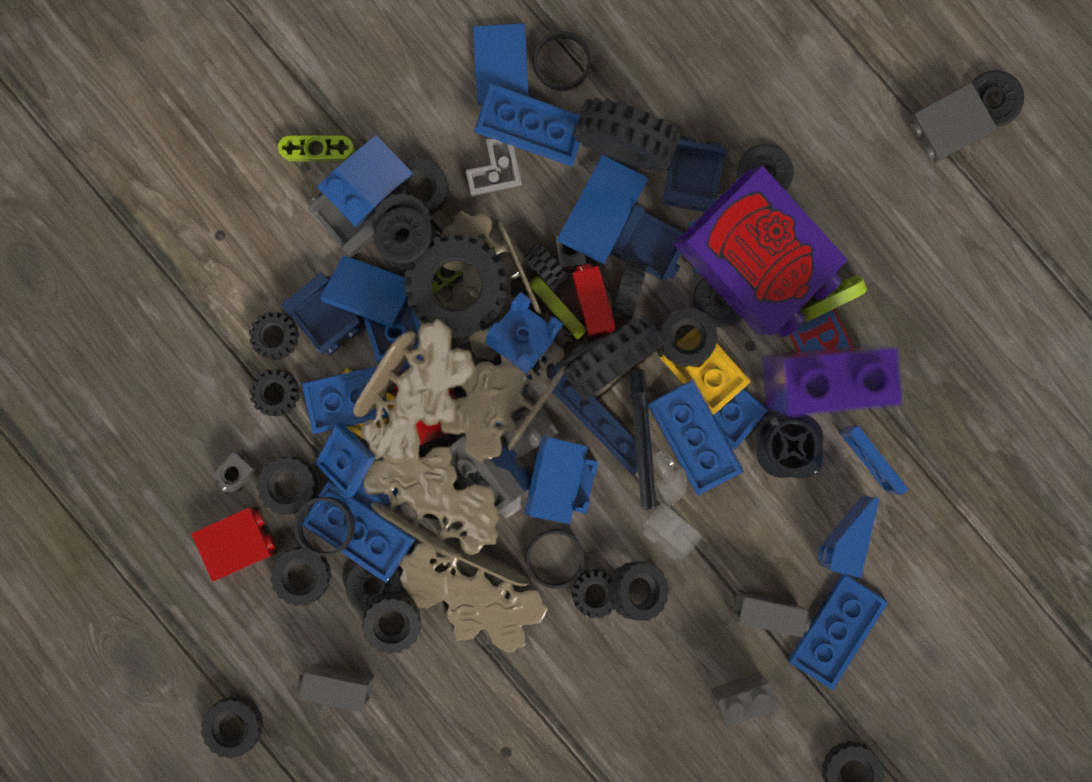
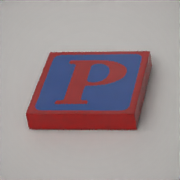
M835 309L812 320L802 322L796 330L789 334L797 352L853 346Z

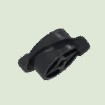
M780 412L762 417L756 431V457L760 467L766 473L778 478L790 477L799 479L808 478L819 473L823 463V431L814 418L807 414L787 416ZM788 424H796L800 427L797 432L794 431L790 435L783 432L780 428ZM774 437L777 441V447L772 453V440ZM807 439V450L805 453L802 446ZM787 440L792 441L790 445L792 446L793 451L787 449L789 447V445L787 444ZM789 456L799 461L791 466L779 464L782 459H786Z

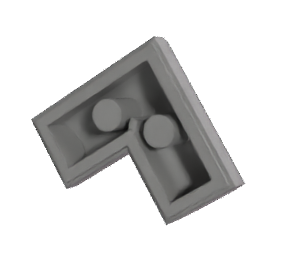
M492 138L486 139L491 165L466 170L471 196L522 186L514 146Z

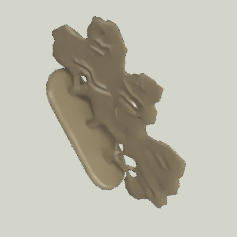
M460 211L459 214L455 215L453 224L444 227L440 238L448 236L449 233H454L459 236L468 234L470 237L478 240L481 239L478 235L484 234L486 239L481 240L488 244V247H493L497 255L502 252L510 253L516 270L506 274L508 286L506 304L495 322L499 324L510 310L512 302L516 298L511 295L510 283L512 279L519 276L527 292L526 297L531 300L536 314L542 316L501 220L498 222L503 241L500 244L489 237V232L492 229V221L489 216L482 213L470 216L464 211ZM453 261L444 264V268L463 274V281L454 285L451 292L453 299L447 303L445 308L453 310L467 308L476 301L480 294L482 285L480 275L474 267L466 262ZM494 321L484 331L481 330L474 333L473 336H469L473 354L480 359L486 358L493 361L499 354L485 343L488 331L495 324Z
M436 319L434 323H426L420 326L417 349L413 350L417 341L416 333L413 331L404 333L392 344L354 406L353 413L357 417L365 416L377 408L376 419L367 420L361 427V436L369 444L368 449L376 456L375 459L383 457L389 463L400 460H416L420 444L416 431V423L422 420L426 425L437 424L439 420L445 423L455 422L456 404L449 396L448 388L464 385L474 372V363L471 361V354L468 350H450L451 330L439 319ZM418 354L423 356L422 361L416 358ZM408 360L410 369L397 377L404 363ZM394 382L398 386V394L395 399L384 402L382 399ZM392 404L395 408L390 410L387 405ZM382 408H385L389 414L390 422L387 425L384 424L381 416L384 414ZM377 420L381 423L380 428L376 426Z
M554 340L542 355V357L547 359L546 364L542 363L541 358L538 360L541 367L538 370L541 374L540 376L533 369L526 374L502 355V362L496 366L490 361L479 362L474 366L473 374L462 385L463 389L466 390L467 396L452 399L456 404L455 422L445 423L439 420L443 432L453 434L464 432L466 434L465 452L477 461L482 462L485 457L493 458L500 456L502 451L500 439L502 433L512 431L515 435L508 446L510 451L563 376V372L567 369L568 365H564L554 379H548L547 366L562 361L565 356L563 347ZM532 374L535 378L528 379L526 376ZM532 382H540L545 387V392L536 405L523 396L524 388ZM521 406H525L531 412L522 425L518 427L514 424L510 414ZM499 421L500 423L504 424V426L502 428H499L495 425V423Z
M450 447L432 448L425 457H419L418 454L417 459L411 461L400 460L389 463L385 459H374L363 479L365 492L370 495L386 494L389 496L391 503L390 505L379 501L371 503V507L378 514L436 551L452 558H460L461 553L458 548L445 540L448 537L459 538L461 547L470 555L479 553L485 544L496 543L498 533L494 527L499 517L497 508L494 505L495 498L492 488L483 485H471L466 489L457 491L453 486L457 474L455 468L450 465L452 459ZM397 487L398 493L395 497L393 495V489ZM403 502H408L412 510L415 511V518L412 519L396 509V507ZM425 514H433L439 519L441 530L438 534L420 524ZM443 517H446L448 520L446 525L443 524ZM456 521L462 522L463 527L456 531L453 528L450 531L447 530L451 523ZM466 531L467 535L463 537L460 536V533Z
M446 538L445 540L459 549L461 553L460 558L449 556L437 557L435 550L424 542L416 544L414 550L404 556L399 565L403 569L400 580L402 587L406 590V595L410 597L412 602L416 603L417 608H429L441 601L448 603L449 608L446 611V616L449 623L454 625L453 633L456 641L474 639L480 630L485 629L493 645L507 653L515 652L517 648H522L526 644L525 632L521 628L522 625L541 623L548 610L547 606L542 604L539 591L529 590L521 593L514 591L512 584L527 586L530 583V579L526 574L479 551L477 554L470 555L463 550L461 542L452 538ZM434 558L437 559L436 563L430 564V559ZM458 560L478 568L476 575L473 577L462 575L456 565ZM443 563L446 566L447 563H450L447 570L440 573L435 571V567ZM452 568L456 571L454 576L450 573ZM487 572L504 581L497 587L493 586L485 578L484 573ZM506 591L510 592L509 599L504 597Z

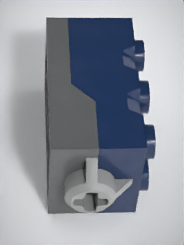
M466 435L450 447L452 456L450 465L455 468L457 474L454 482L459 490L466 489L471 485L491 487L497 512L504 518L510 517L523 506L521 495L530 489L531 473L527 468H520L515 461L517 456L513 449L509 451L508 446H504L502 442L500 456L493 458L485 457L482 462L477 461L465 452Z

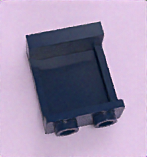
M682 136L681 139H678L669 165L662 204L705 212L717 200L716 197L727 148H722V144L717 142L697 143L695 138Z
M636 204L611 251V255L625 262L629 259L648 265L646 273L665 283L669 277L674 279L681 266L677 264V261L682 254L673 243L683 232L647 214L644 208Z
M321 272L283 302L281 306L286 313L291 315L317 348V352L323 356L326 353L330 356L341 347L339 343L348 337L350 340L361 332L360 327L364 323L357 314L321 301V295L329 282L328 277Z

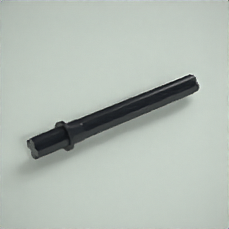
M632 370L630 372L631 394H629V398L632 399L641 508L647 511L654 510L657 507L648 411V397H650V393L647 392L645 370Z

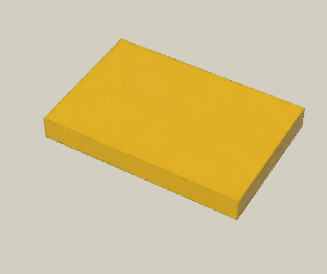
M694 327L676 344L683 350H693L700 344L701 334ZM717 343L711 356L705 362L694 367L675 365L665 357V354L660 357L662 362L682 384L693 379L696 381L713 414L751 382Z

